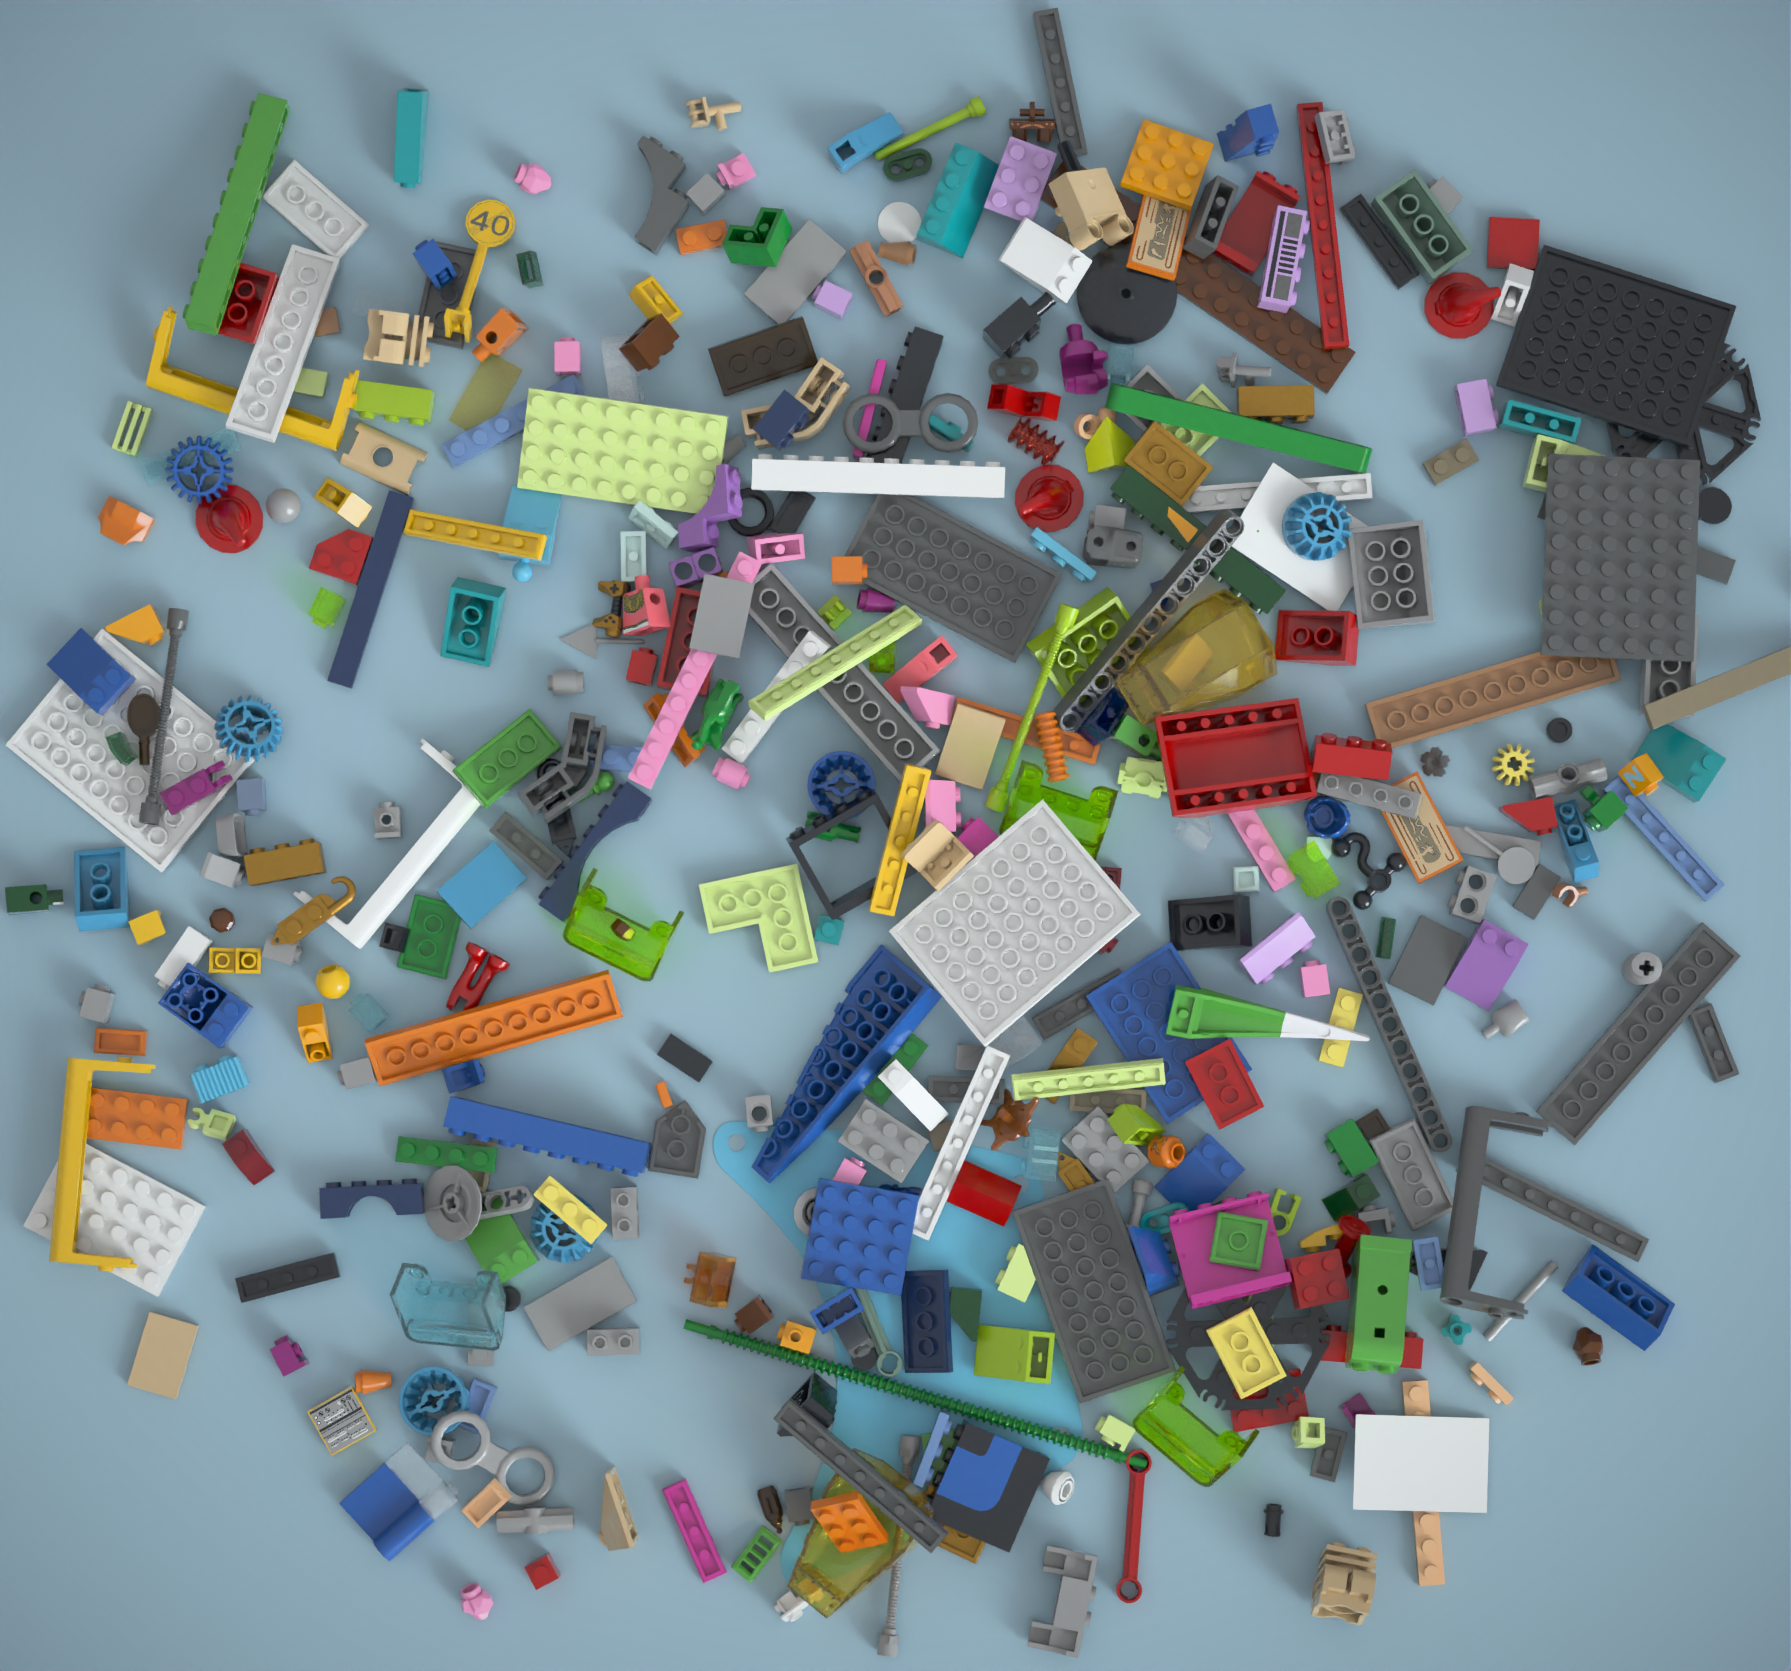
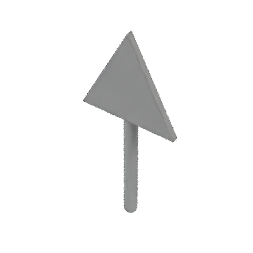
M592 624L559 639L595 659L597 643L644 644L643 639L597 638V627Z

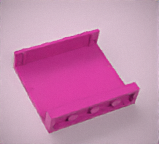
M1261 1191L1248 1193L1247 1198L1237 1200V1197H1230L1222 1200V1204L1213 1206L1212 1203H1205L1197 1206L1198 1210L1188 1212L1187 1209H1180L1174 1211L1173 1216L1169 1217L1168 1222L1191 1309L1291 1285V1275L1289 1271L1287 1272L1268 1202L1269 1193L1262 1194ZM1218 1211L1268 1220L1260 1271L1209 1262Z

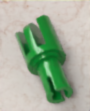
M808 811L805 827L812 824L811 820L821 814ZM839 823L815 838L830 842L839 838L858 843L861 827Z

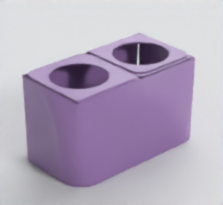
M712 547L669 562V571L675 588H688L702 583L704 574L714 576L721 574L723 566L717 551ZM711 554L715 557L716 566L712 571L706 572L700 569L698 561L702 555ZM681 562H686L692 567V575L686 580H681L675 575V567Z

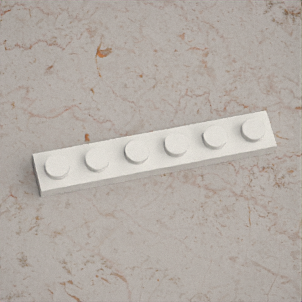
M812 630L809 631L765 691L824 655L831 645ZM751 709L722 747V750L738 763L743 764L781 712L764 721Z

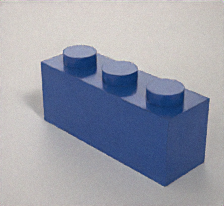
M434 239L429 242L424 240L415 247L416 251L413 255L418 265L438 292L458 278L451 262Z

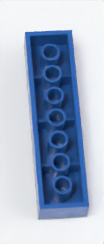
M456 1096L450 1097L443 1125L449 1128L448 1133L466 1136V1132L474 1134L473 1139L488 1142L491 1138L498 1139V1145L513 1148L515 1144L523 1145L522 1150L532 1153H539L541 1149L548 1151L547 1156L557 1159H564L566 1155L573 1157L572 1162L583 1165H589V1161L598 1163L597 1168L613 1171L614 1167L622 1169L621 1174L633 1177L638 1176V1173H645L652 1144Z

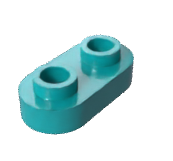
M1173 1202L1147 1211L1141 1219L1140 1226L1144 1229L1160 1232V1235L1171 1231L1168 1220L1170 1216H1173V1211L1187 1209L1190 1212V1210L1182 1202ZM1152 1218L1157 1219L1158 1225L1152 1226L1149 1220Z

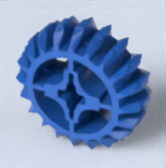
M201 435L197 436L196 443H193L191 437H187L188 446L179 441L178 446L181 451L175 448L171 449V453L176 458L167 457L166 459L167 462L173 464V467H165L166 472H173V475L167 477L166 480L167 482L176 481V484L171 487L172 491L178 487L182 489L178 497L182 498L185 492L189 494L187 502H191L194 496H197L198 504L202 503V496L206 497L208 503L212 502L211 493L215 497L220 498L221 493L218 488L223 491L228 490L227 485L223 481L232 482L233 480L230 476H226V473L234 472V468L226 467V464L233 461L232 458H223V455L228 450L225 448L219 452L217 450L221 445L219 441L212 447L210 445L211 437L206 439L205 444L202 443ZM195 449L194 462L190 465L180 466L179 463L182 456L188 451ZM203 450L213 454L219 466L208 464L204 459ZM199 457L201 467L206 468V471L201 474L200 482L198 473L193 471V468L198 465ZM180 473L191 475L194 478L196 489L187 486L181 479ZM220 474L214 486L203 490L204 479L207 475Z

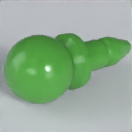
M600 772L598 782L590 794L578 803L585 801L586 798L591 797L595 792L599 796L602 791L611 790L615 783L613 775L609 772Z

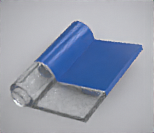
M407 1442L339 1504L373 1540L375 1547L388 1561H391L459 1500L457 1497L459 1491L450 1481L446 1483L412 1445Z

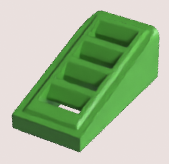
M762 1526L732 1564L731 1568L751 1583L783 1541L765 1526ZM762 1535L773 1543L771 1548L759 1539ZM755 1544L760 1546L767 1552L766 1555H762L753 1546ZM750 1552L760 1560L759 1564L750 1559L747 1554ZM745 1561L754 1568L753 1572L751 1573L740 1563Z

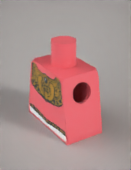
M636 576V590L623 596V635L646 636L670 627L664 590L662 588H651L650 576Z

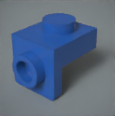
M477 1058L442 1069L449 1094L485 1082V1071Z

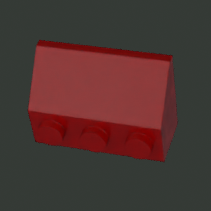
M1331 733L1315 735L1310 753L1312 772L1388 780L1393 753L1391 743L1382 739L1365 741L1357 736L1339 738Z

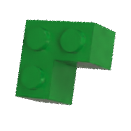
M761 207L753 226L730 225L722 246L731 263L776 267L792 231V226L784 209Z

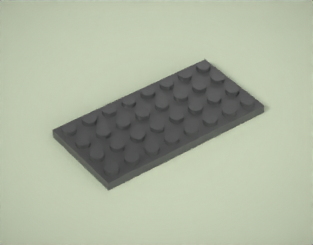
M877 494L845 556H862V563H867V578H862L863 584L895 599V601L908 606L910 609L1013 663H1016L1062 576L1061 573L913 495Z
M1109 1178L1012 1211L1079 1403L1176 1371Z

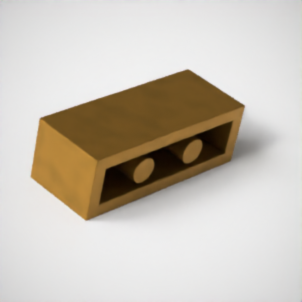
M1314 385L1238 386L1237 414L1259 420H1268V422L1275 424L1283 423V419H1293V423L1309 422L1308 419H1312L1315 415Z
M314 838L300 840V845L290 847L289 843L274 845L275 850L265 851L264 847L249 850V855H243L249 886L327 873L322 843L315 842Z

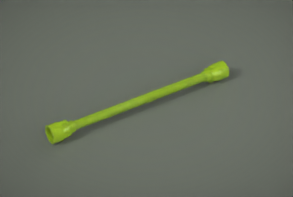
M1060 603L1054 620L1057 623L1055 627L1056 633L1053 636L1054 639H1052L1050 651L1047 652V657H1045L1043 669L1039 673L1038 681H1036L1037 684H1035L1036 687H1034L1030 697L1029 705H1027L1000 780L995 787H991L986 799L985 806L992 810L1003 812L1010 795L1007 792L1008 783L1029 731L1031 719H1033L1035 710H1037L1036 707H1038L1040 695H1042L1044 686H1046L1045 683H1047L1049 671H1051L1052 665H1054L1053 662H1055L1057 650L1060 649L1061 641H1063V635L1067 633L1069 628H1073L1078 616L1079 609L1068 604Z

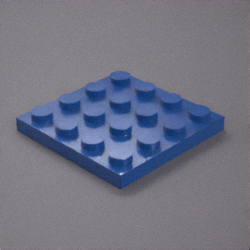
M819 1178L801 1279L901 1295L919 1195Z

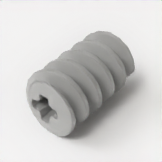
M1650 952L1632 954L1623 963V975L1631 984H1651L1660 977L1662 963L1659 957ZM1640 965L1645 968V972L1639 970Z

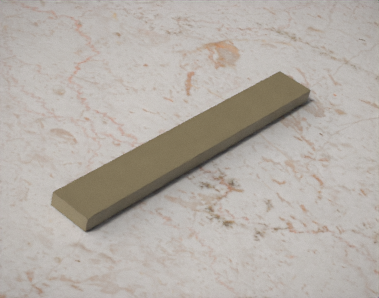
M1791 646L1641 706L1649 729H1656L1791 674Z

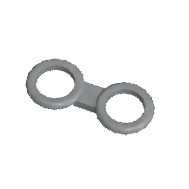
M454 1411L442 1417L434 1426L431 1434V1450L436 1460L444 1467L453 1470H465L475 1465L481 1466L495 1474L498 1482L511 1494L512 1497L508 1502L520 1506L532 1505L542 1500L551 1491L555 1480L554 1466L550 1457L542 1450L527 1446L517 1447L510 1452L490 1441V1430L486 1422L477 1414L468 1411ZM456 1422L471 1423L480 1433V1443L477 1450L465 1459L451 1458L444 1453L441 1447L444 1431ZM530 1457L536 1459L542 1464L544 1469L542 1484L536 1491L530 1494L520 1495L511 1491L506 1484V1473L510 1465L520 1458Z

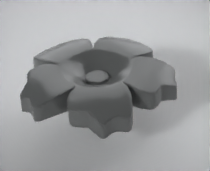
M1432 747L1430 752H1425V754L1421 755L1420 761L1425 764L1422 768L1427 776L1433 774V776L1443 777L1446 774L1444 768L1448 767L1450 759L1448 755L1442 756L1443 751L1439 747Z

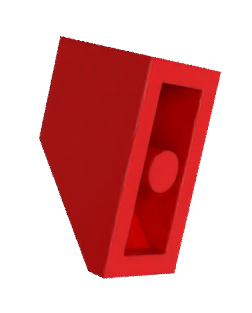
M1552 797L1499 807L1500 813L1528 832L1536 831L1537 836L1552 833L1551 828L1558 827Z

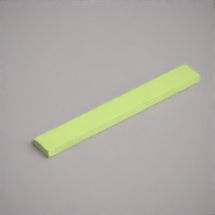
M908 606L900 607L749 700V707L764 721L770 719L922 624V618Z

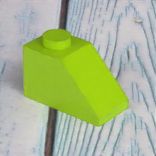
M1121 1104L1114 1109V1114L1107 1119L1124 1144L1148 1146L1155 1136L1161 1135L1166 1131L1160 1123L1137 1105Z

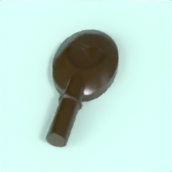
M144 693L136 695L131 700L127 711L129 727L139 737V764L141 766L150 765L149 737L156 732L160 721V710L157 702L152 696Z

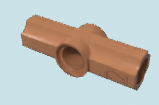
M869 241L861 242L850 249L849 253L884 317L890 316L902 309L904 306ZM878 273L882 275L883 281L880 284H873L869 280L870 276Z

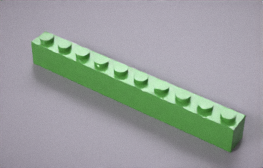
M258 93L256 101L251 102L249 109L251 117L249 123H245L243 126L242 145L237 146L234 156L236 160L235 166L230 168L228 172L227 191L223 190L220 197V205H222L220 212L216 213L213 218L212 227L214 231L212 236L207 237L205 258H201L199 261L198 273L200 274L197 282L194 281L192 283L190 304H186L184 307L183 319H185L188 329L215 336L218 335L290 112L287 100Z

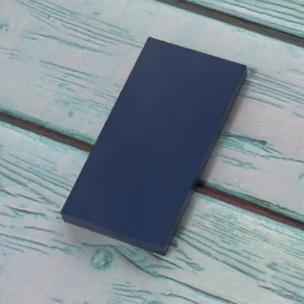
M948 1270L905 1271L901 1293L905 1373L953 1372Z

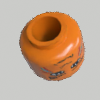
M1158 1135L1150 1141L1147 1153L1150 1163L1155 1167L1173 1169L1178 1167L1180 1162L1183 1161L1185 1148L1178 1137Z

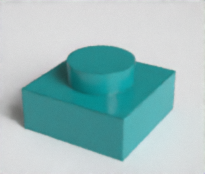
M820 915L814 940L839 945L844 921L839 919L831 920L830 917Z

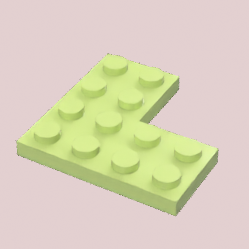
M798 864L699 884L709 934L759 924L769 973L818 963Z

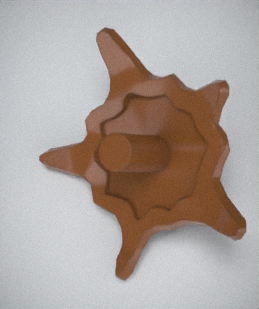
M1005 1089L1004 1105L997 1109L992 1119L982 1120L980 1125L990 1126L994 1129L995 1140L991 1145V1150H998L1007 1141H1016L1021 1136H1029L1028 1126L1031 1123V1115L1039 1103L1038 1097H1034L1029 1103L1024 1104L1021 1100L1014 1101L1010 1091Z

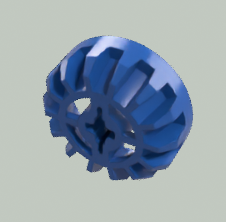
M836 751L823 756L814 764L808 777L807 787L813 805L826 816L833 812V808L838 804L831 801L825 792H832L836 797L840 798L842 803L844 798L849 796L852 791L859 790V792L863 793L868 789L869 791L872 789L876 790V782L871 767L862 757L847 751ZM843 769L852 772L858 780H851L849 776L843 774ZM839 770V774L834 776L831 781H825L830 773ZM841 779L844 780L845 784L855 785L846 787L842 793L839 792V788L829 787L839 784ZM866 809L860 811L859 813L853 815V816L850 817V818L859 816V815H860L862 812H864Z

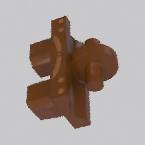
M1030 102L1029 109H1020V116H1029V119L1009 118V128L1012 129L1014 138L1027 142V129H1037V142H1050L1052 129H1055L1054 119H1035V116H1045V109H1035V102Z

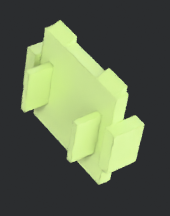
M1127 756L1126 763H1120L1117 784H1121L1122 793L1146 794L1149 797L1159 799L1162 791L1167 792L1162 761Z

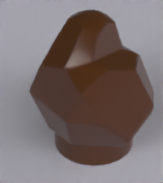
M1582 1327L1576 1332V1340L1573 1345V1352L1580 1359L1581 1365L1588 1366L1600 1363L1603 1353L1601 1335L1593 1332L1588 1327Z

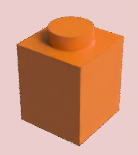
M832 556V585H862V578H867V563H862V556Z

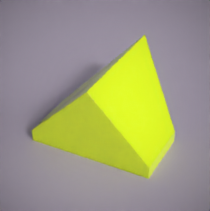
M1107 416L1084 448L1088 473L1125 468L1129 465L1123 458L1133 447L1134 440Z

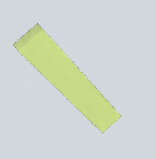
M1163 1058L1011 1074L1014 1101L1033 1099L1034 1097L1045 1098L1166 1084Z

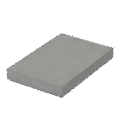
M704 574L689 649L739 659L755 584Z

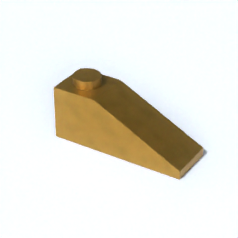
M1077 1027L1047 1071L1081 1067L1098 1041ZM1060 1096L1045 1098L1055 1104Z

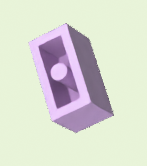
M1487 379L1457 384L1454 387L1463 436L1494 431L1496 424H1499L1497 409L1492 408L1491 400L1494 399L1492 385L1487 384Z

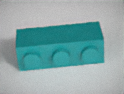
M1508 399L1504 404L1498 428L1534 438L1540 434L1575 444L1582 419Z

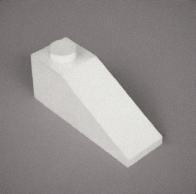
M897 1059L878 1076L930 1131L948 1115V1112Z

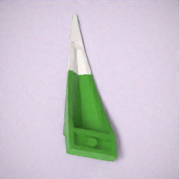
M1178 985L1175 988L1166 1027L1167 1035L1188 1039L1292 1037L1353 1041L1370 1040L1368 1035L1208 989H1194Z

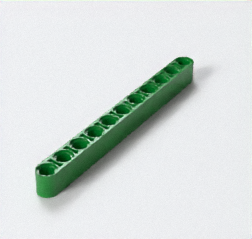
M1111 383L1105 408L1360 473H1366L1372 453V448L1116 383Z

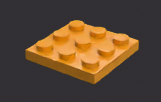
M1143 119L1120 187L1191 211L1214 143Z

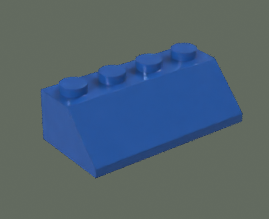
M1594 1244L1588 1249L1570 1274L1562 1290L1571 1299L1575 1300L1643 1351L1661 1335L1675 1306V1303Z

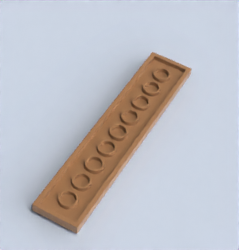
M1541 651L1372 701L1366 703L1365 707L1375 739L1385 740L1391 743L1392 748H1396L1621 680L1615 659L1540 656Z

